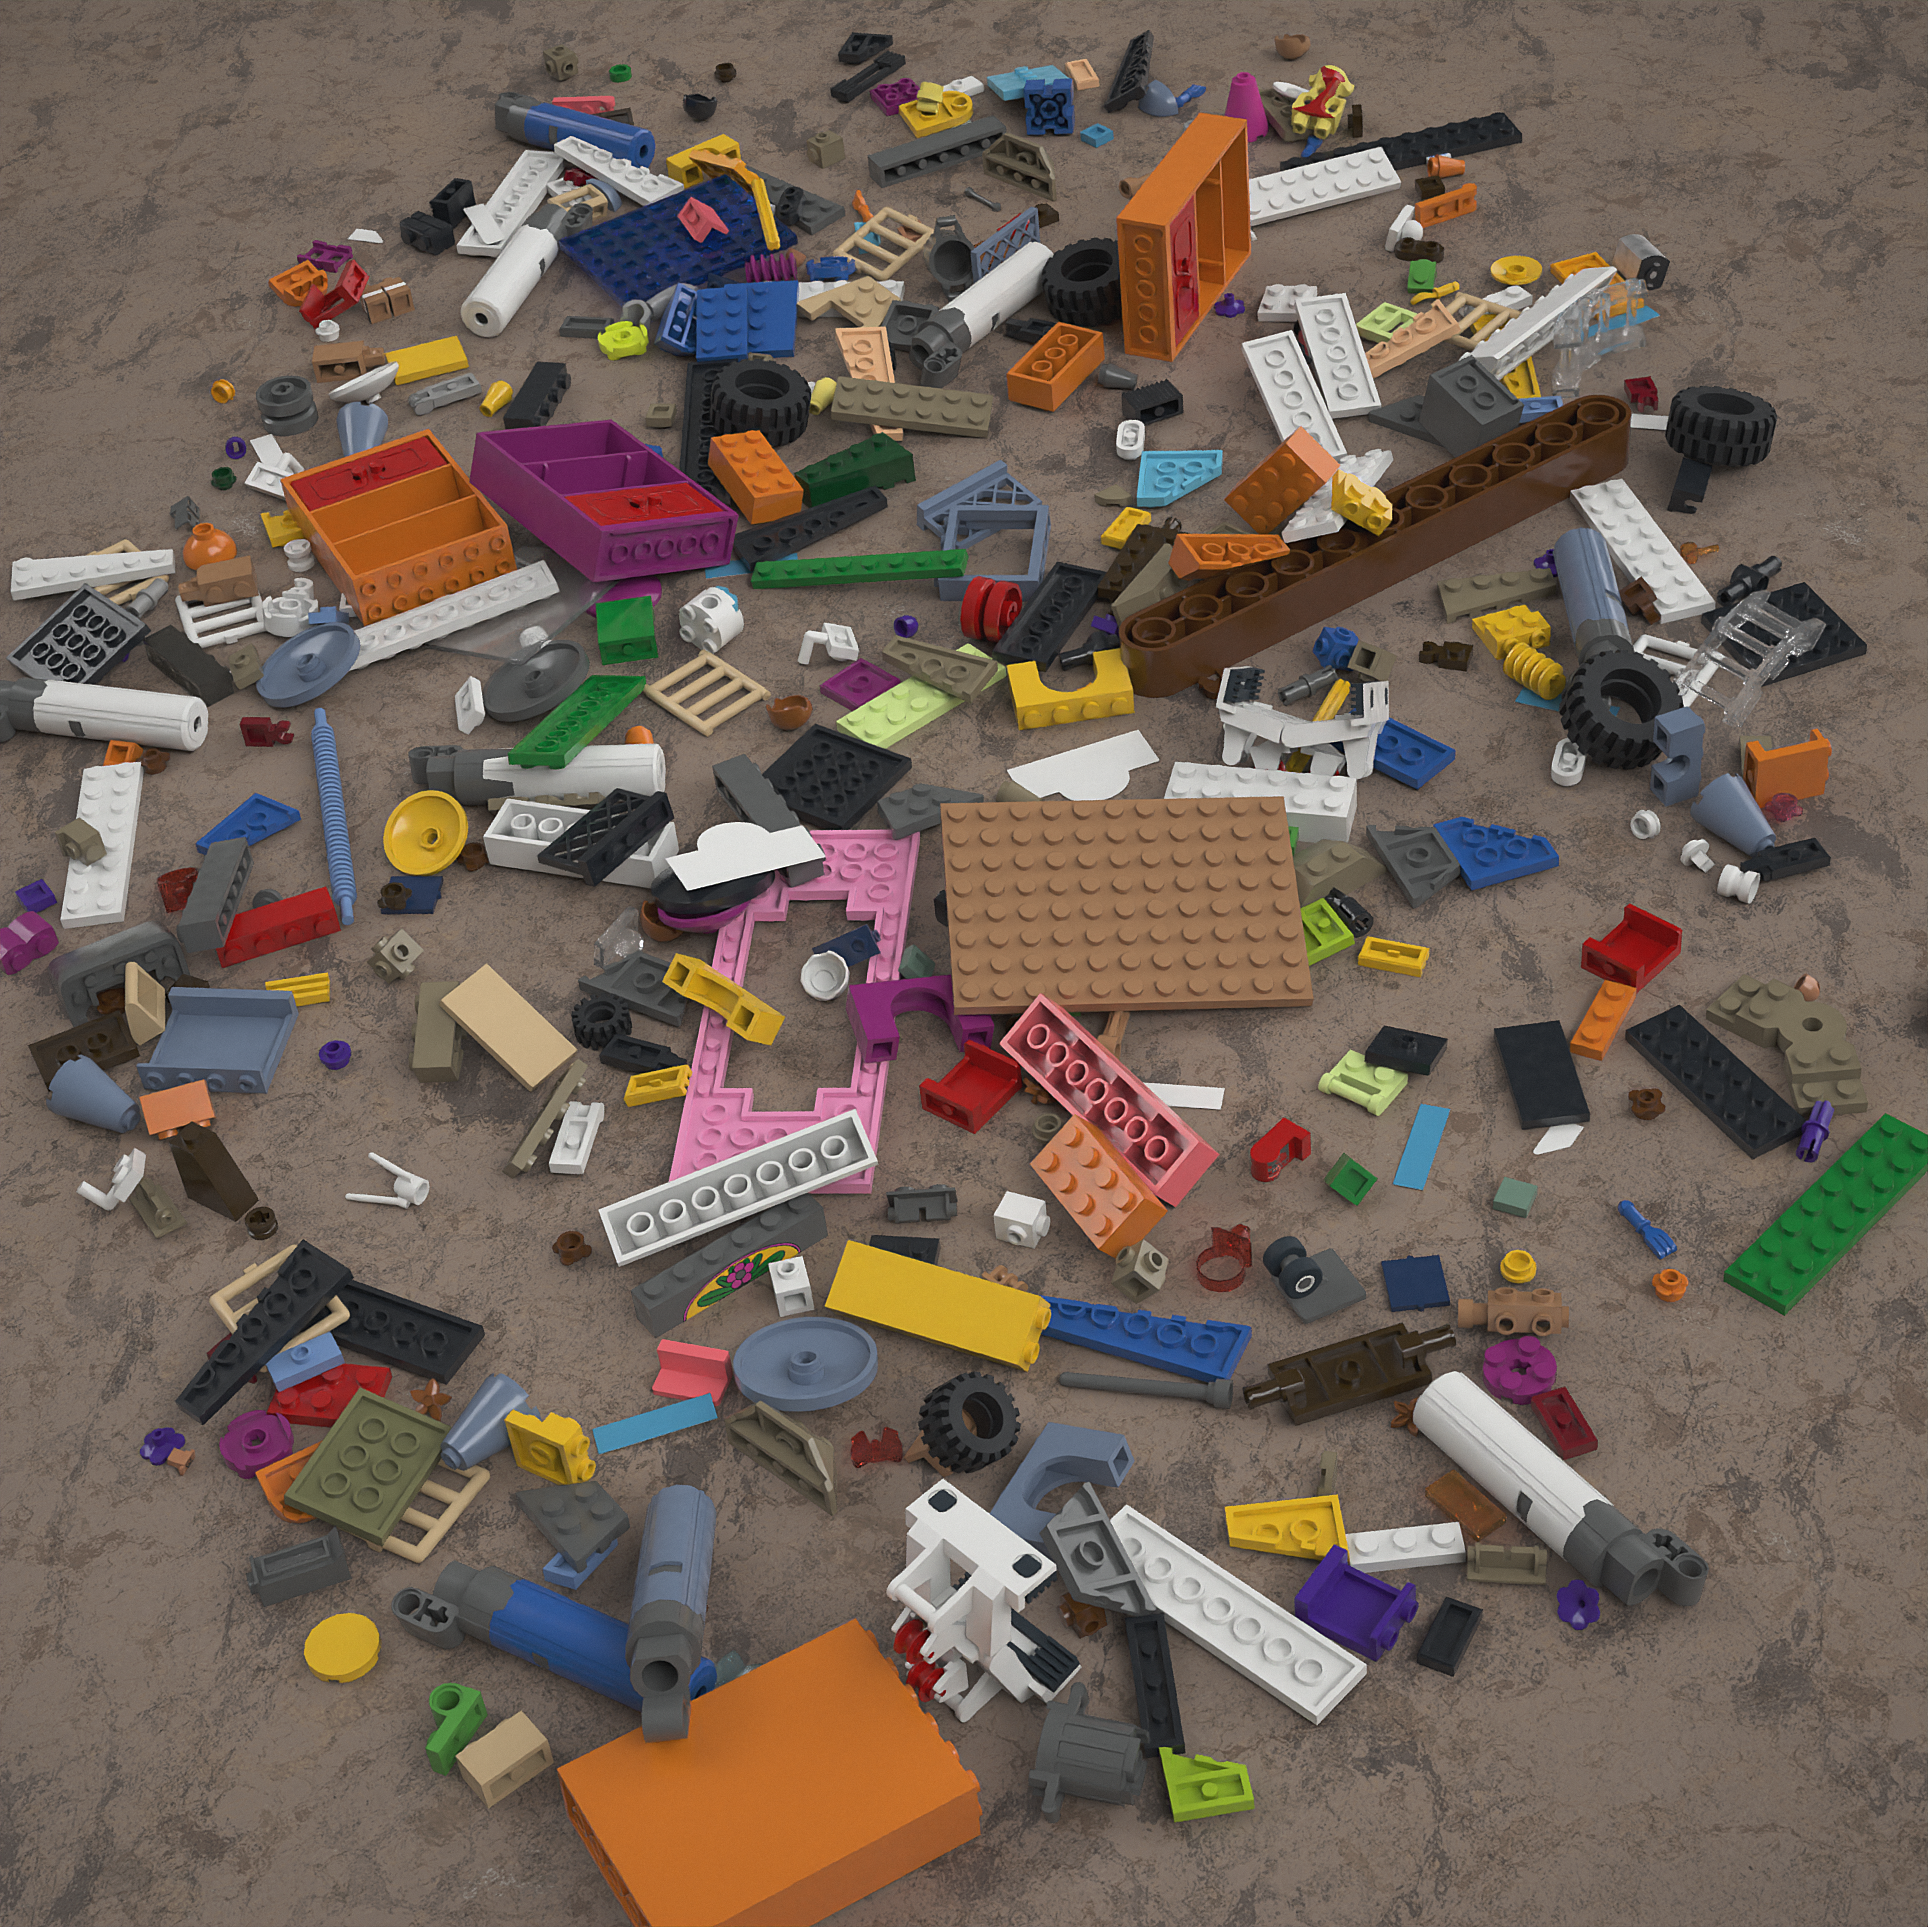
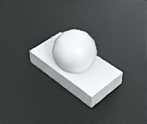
M1410 205L1404 206L1389 229L1385 250L1394 252L1395 244L1405 237L1421 240L1423 228L1419 222L1412 220L1415 207Z

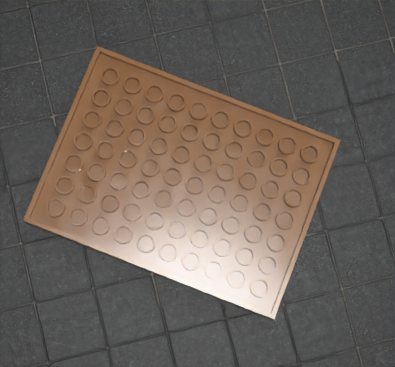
M1284 796L940 803L954 1015L1024 1013L1040 993L1060 1005L1067 1012L1312 1006L1314 997Z

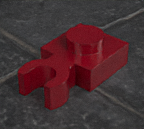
M572 168L571 170H566L563 180L572 181L573 185L583 187L586 185V180L597 178L581 168Z
M1651 376L1624 380V390L1630 403H1637V410L1640 413L1644 412V406H1651L1654 411L1658 410V390Z
M242 717L239 724L246 747H273L276 741L281 744H291L294 738V733H285L289 731L291 722L287 720H281L277 724H272L270 717Z

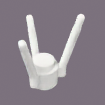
M370 1152L368 1155L370 1159L398 1176L394 1184V1192L398 1194V1198L350 1193L345 1196L347 1200L398 1205L407 1209L410 1203L415 1205L422 1204L428 1195L430 1186L428 1180L406 1172L386 1159Z

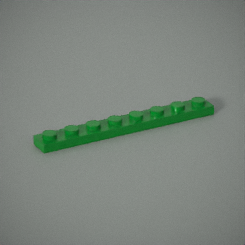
M966 549L764 561L756 563L751 584L753 589L962 577L964 576L969 556Z

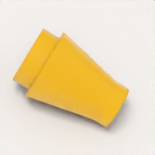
M501 380L492 383L483 403L479 407L480 412L486 417H492L495 412L512 400L513 395L511 386Z

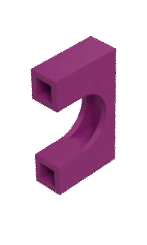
M951 974L848 986L846 1011L864 1063L897 1059L900 1036L893 1018L907 1011H925L942 1018L951 1029L959 1053L965 1052L964 1043L968 1039L991 1049L995 1026L990 1014L954 1015Z

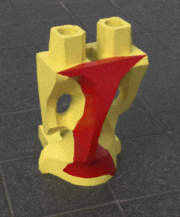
M1332 65L1323 66L1317 74L1310 75L1309 86L1312 87L1311 90L1301 93L1293 103L1291 125H1293L1294 133L1303 134L1306 129L1314 130V135L1321 139H1326L1328 134H1335L1346 104L1345 97H1348L1353 92L1354 85L1349 82L1346 74L1340 68ZM1306 100H1311L1309 104H1304ZM1331 108L1335 111L1329 112L1328 109Z

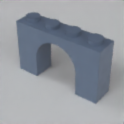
M1048 1422L1040 1436L1036 1438L1033 1447L1024 1461L1018 1466L1015 1475L1000 1494L998 1501L989 1514L1054 1563L1039 1533L1056 1514L1036 1510L1037 1504L1054 1488L1071 1482H1090L1118 1488L1135 1461L1123 1434Z

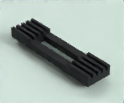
M890 51L884 52L874 59L873 64L849 80L844 79L831 87V97L844 102L852 101L855 97L905 65V55H897V53Z

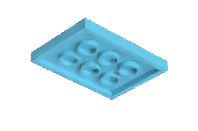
M1054 65L1028 69V67L1024 66L1015 68V72L987 77L988 87L1000 98L1007 101L1024 98L1026 80L1045 79V85H1053L1054 79H1068V77Z

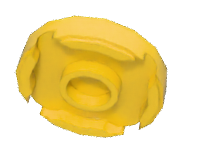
M355 1613L336 1614L323 1620L311 1630L305 1641L304 1656L311 1673L321 1681L329 1682L328 1679L338 1680L339 1683H346L364 1676L375 1666L379 1659L378 1653L382 1647V1641L375 1623L366 1616Z

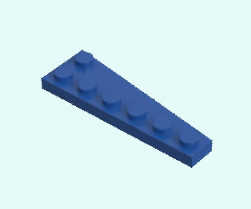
M1039 1295L1051 1304L1049 1308L1051 1309V1319L1045 1330L1042 1329V1335L1208 1383L1210 1381L1216 1382L1217 1378L1231 1379L1252 1337V1327L1247 1325L1207 1320L1206 1324L1187 1322L1186 1316L1172 1315L1171 1319L1153 1317L1151 1311L1138 1310L1137 1313L1119 1312L1117 1306L1095 1305L1083 1301Z

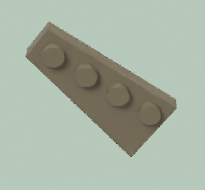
M1274 89L1259 90L1267 120L1284 141L1296 142L1297 140L1308 139L1309 135H1314V130L1306 129L1303 134L1293 132V125H1291L1292 106L1287 98L1280 95Z
M577 1058L558 1078L554 1085L555 1088L542 1104L543 1108L528 1128L529 1134H526L519 1142L504 1167L503 1173L513 1179L521 1171L528 1172L537 1158L533 1154L538 1144L543 1147L554 1131L549 1128L554 1119L560 1121L568 1110L570 1104L566 1102L567 1098L571 1093L576 1095L584 1085L586 1078L582 1075L588 1067L587 1064Z

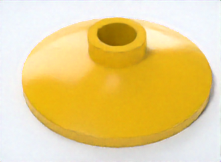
M1507 256L1495 261L1491 266V275L1495 280L1512 286L1531 283L1542 274L1541 264L1537 260L1526 256Z

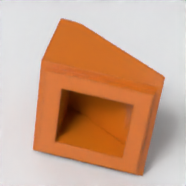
M110 740L103 766L117 765L124 762L133 763L141 757L144 749L133 742Z

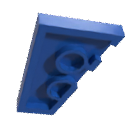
M255 793L195 843L197 851L206 855L211 843L246 837L248 845L251 846L301 820L300 812L297 809Z

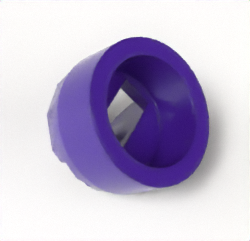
M240 437L229 438L225 444L227 455L233 459L242 458L246 454L244 440ZM233 442H237L239 451H234Z
M904 615L896 618L894 621V630L897 636L910 638L918 631L919 624L913 616Z

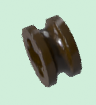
M257 1207L248 1212L245 1217L248 1234L255 1240L268 1239L278 1230L275 1213L268 1207Z

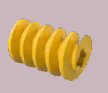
M1525 642L1515 645L1504 660V674L1515 679L1519 684L1545 700L1556 698L1566 686V676L1563 674V667L1559 663H1554L1551 658H1546L1541 652L1538 653L1536 649L1530 647Z

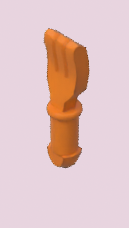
M856 190L852 206L862 216L863 222L867 223L874 216L870 213L861 191Z

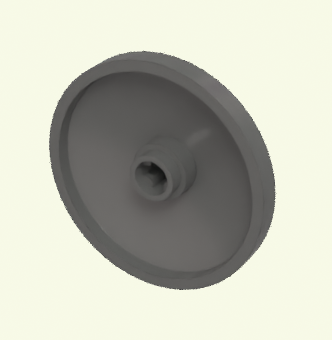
M553 640L541 643L534 648H528L505 662L488 679L482 691L483 705L492 718L505 722L520 721L544 713L564 701L581 685L589 671V658L583 647L571 640Z

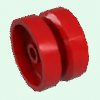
M981 576L973 578L964 594L961 607L960 622L964 636L977 640L987 638L992 643H998L1021 612L1022 594L1019 585L1002 580L996 583L991 578Z

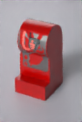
M1286 1118L1281 1119L1251 1148L1252 1177L1260 1182L1274 1181L1279 1177L1281 1169L1294 1158L1303 1162L1311 1154V1132Z

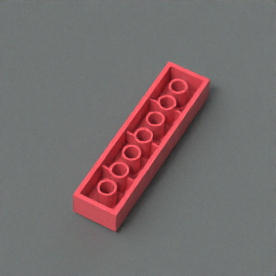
M1042 993L1038 995L999 1043L1072 1115L1076 1114L1097 1126L1153 1194L1172 1206L1177 1207L1220 1155L1064 1008Z

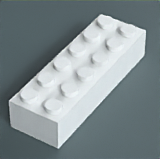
M1175 762L1164 799L1284 796L1288 826L1299 827L1298 841L1316 843L1322 839L1348 843L1357 807V778Z
M507 798L483 836L489 863L498 866L583 878L582 875L541 864L538 861L537 855L590 810ZM607 817L600 818V819H597V820H595V821L607 819ZM669 822L602 881L651 888L653 880L670 867L665 858L676 856L679 851L674 822ZM608 828L592 832V834L608 830ZM587 834L576 836L574 839L587 836ZM588 845L572 849V851L587 848ZM567 851L557 853L554 856L567 853Z

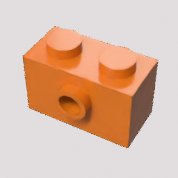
M204 1079L139 1097L149 1135L154 1136L158 1134L159 1140L176 1136L178 1134L177 1129L186 1127L191 1121L205 1128L211 1126L209 1120L216 1118L207 1082Z

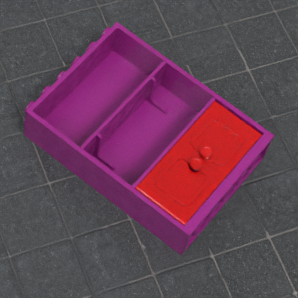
M612 419L476 433L469 482L592 582L730 564L739 514Z

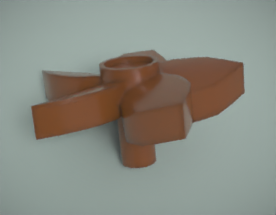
M1025 1077L1023 1082L1027 1087L1024 1092L1034 1094L1031 1100L1033 1104H1037L1038 1101L1044 1104L1047 1102H1058L1040 1083L1036 1085Z
M434 1378L426 1384L425 1390L410 1391L412 1398L420 1403L415 1411L423 1415L429 1412L430 1416L437 1421H441L442 1411L439 1405L448 1404L452 1397L446 1393H439L440 1387Z
M1419 1397L1413 1398L1409 1405L1394 1401L1395 1411L1399 1415L1392 1420L1391 1428H1398L1407 1424L1409 1433L1417 1437L1420 1430L1413 1422V1411Z

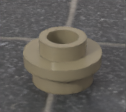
M1042 1114L1036 1118L1032 1126V1136L1037 1142L1048 1144L1065 1124L1055 1114Z

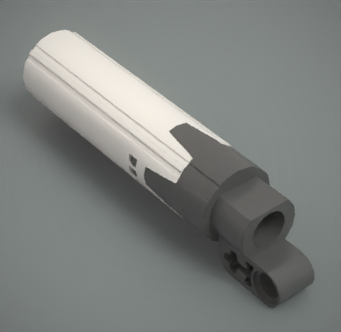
M659 744L586 746L565 768L556 770L549 769L548 766L524 769L520 765H509L508 752L513 748L463 750L458 745L420 746L408 752L413 781L417 784H428L429 790L449 794L458 800L462 806L488 805V799L527 797L530 799V802H535V797L539 795H550L559 798V800H564V794L571 793L589 798V792H599L606 798L616 788L650 797L656 791H665V758Z

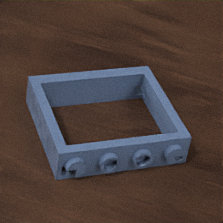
M951 505L949 516L944 517V532L946 535H941V550H955L958 529H1034L1028 575H964L962 577L934 578V587H939L940 600L963 601L964 594L972 579L981 576L991 578L996 583L1002 580L1018 584L1022 594V601H1029L1044 580L1051 531L1049 505Z

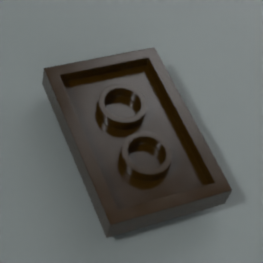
M119 1010L28 1045L48 1092H50L49 1086L57 1071L69 1059L74 1062L79 1060L80 1058L77 1055L82 1054L92 1059L103 1071L140 1056L134 1039Z

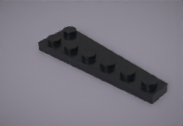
M1150 30L1131 39L1104 103V108L1108 113L1115 109L1117 111L1122 110L1127 106L1128 102L1134 99L1136 101L1140 100L1147 94L1146 89L1154 36Z
M875 485L735 534L732 549L748 570L753 572L757 562L776 561L887 508V498Z
M303 1239L277 1271L279 1276L270 1288L264 1287L257 1296L258 1303L248 1315L243 1314L236 1323L238 1328L230 1339L220 1343L212 1353L210 1360L201 1367L175 1400L178 1408L201 1425H204L354 1278L349 1268Z

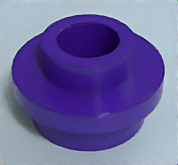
M330 1041L319 1050L320 1061L328 1069H341L350 1061L351 1048L344 1041Z

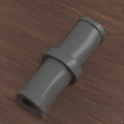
M1327 665L1325 668L1310 675L1305 673L1299 676V680L1279 688L1278 696L1285 706L1306 695L1311 697L1316 694L1317 690L1338 680L1334 668L1332 669L1331 665Z

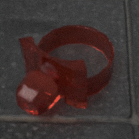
M196 867L177 869L165 873L156 879L167 913L186 908L188 896L191 895L193 890V883L196 882L199 875Z
M1238 1224L1233 1226L1230 1231L1219 1227H1211L1212 1247L1205 1249L1196 1261L1197 1279L1203 1287L1214 1292H1229L1238 1288L1244 1282L1246 1268L1252 1267L1251 1234L1248 1226ZM1225 1255L1239 1260V1264L1242 1266L1241 1272L1228 1280L1209 1279L1200 1271L1201 1266L1206 1261L1224 1257Z

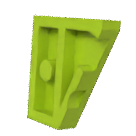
M1324 898L1300 908L1309 966L1355 944L1351 931Z
M1159 1748L1160 1761L1174 1823L1255 1809L1246 1765L1229 1761L1218 1762L1212 1757L1196 1754L1195 1759L1174 1755L1172 1748Z

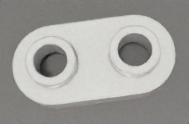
M1127 420L1118 426L1117 454L1125 460H1135L1144 451L1145 426L1138 420Z
M1568 738L1558 742L1551 767L1552 780L1562 786H1572L1580 782L1587 759V754L1583 755L1578 751L1579 746L1576 743L1572 744Z

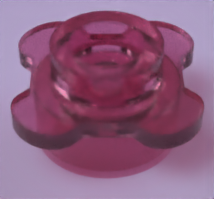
M1778 793L1773 796L1772 801L1765 804V810L1771 812L1775 820L1779 822H1785L1793 816L1799 817L1803 814V808L1797 806V798L1790 793Z

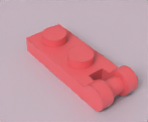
M613 96L555 97L552 104L592 115L613 111L615 99Z

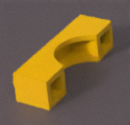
M676 953L662 980L663 983L682 996L695 1000L722 1015L728 1020L727 1027L749 1041L771 1046L785 1019V1016L697 958Z

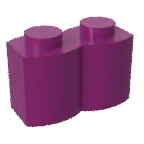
M30 911L17 917L8 927L1 928L0 969L5 974L12 975L27 967L33 959L50 953L59 944L53 927L37 913Z

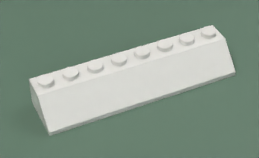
M1614 266L1587 268L1581 270L1576 275H1569L1561 286L1556 285L1548 296H1541L1532 308L1526 307L1517 319H1510L1501 331L1499 329L1495 330L1486 342L1483 340L1479 342L1473 352H1466L1459 361L1472 355L1498 380L1502 379L1599 304L1617 269Z
M853 1109L599 1209V1213L617 1264L620 1267L876 1166L878 1161L857 1111Z

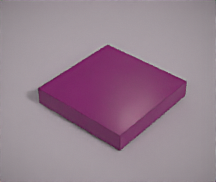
M860 658L820 685V692L847 709L854 711L900 684L901 680Z

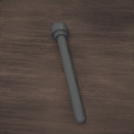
M1063 1372L1059 1376L1060 1384L1066 1387L1205 1399L1208 1404H1214V1408L1230 1409L1233 1399V1381L1229 1379L1217 1378L1216 1382L1210 1381L1208 1385L1073 1372Z

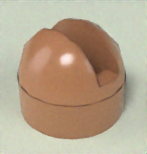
M789 247L785 259L788 260L789 254L792 252L797 267H800L807 256Z
M1807 973L1803 974L1793 987L1802 992L1805 1001H1814L1820 994L1819 982Z

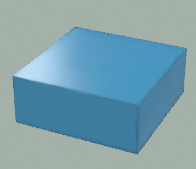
M1098 123L1080 132L1081 141L1095 148L1114 139L1113 130Z

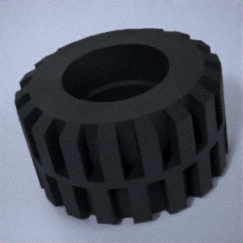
M973 1371L969 1374L967 1372L960 1374L933 1389V1392L928 1394L923 1400L926 1404L921 1406L919 1415L923 1419L918 1422L919 1430L924 1431V1436L921 1437L923 1445L928 1443L931 1449L928 1451L932 1458L938 1457L940 1459L939 1464L944 1468L951 1465L952 1472L960 1473L965 1471V1473H973L1008 1455L1012 1451L1011 1447L1016 1445L1018 1441L1015 1433L1020 1431L1021 1423L1016 1421V1417L1020 1416L1019 1409L1013 1407L1012 1401L1015 1399L1011 1393L1006 1394L1004 1391L1006 1386L1001 1382L994 1383V1377L989 1374L981 1376L980 1372ZM962 1409L966 1410L973 1418L977 1428V1436L967 1429L963 1421Z

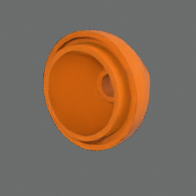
M211 523L196 525L192 529L193 534L187 539L183 548L184 562L187 567L193 570H197L202 565L234 559L237 554V547L232 537L222 530L215 529Z

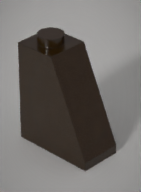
M191 1121L168 1142L189 1199L235 1222L259 1201L254 1190L215 1132Z

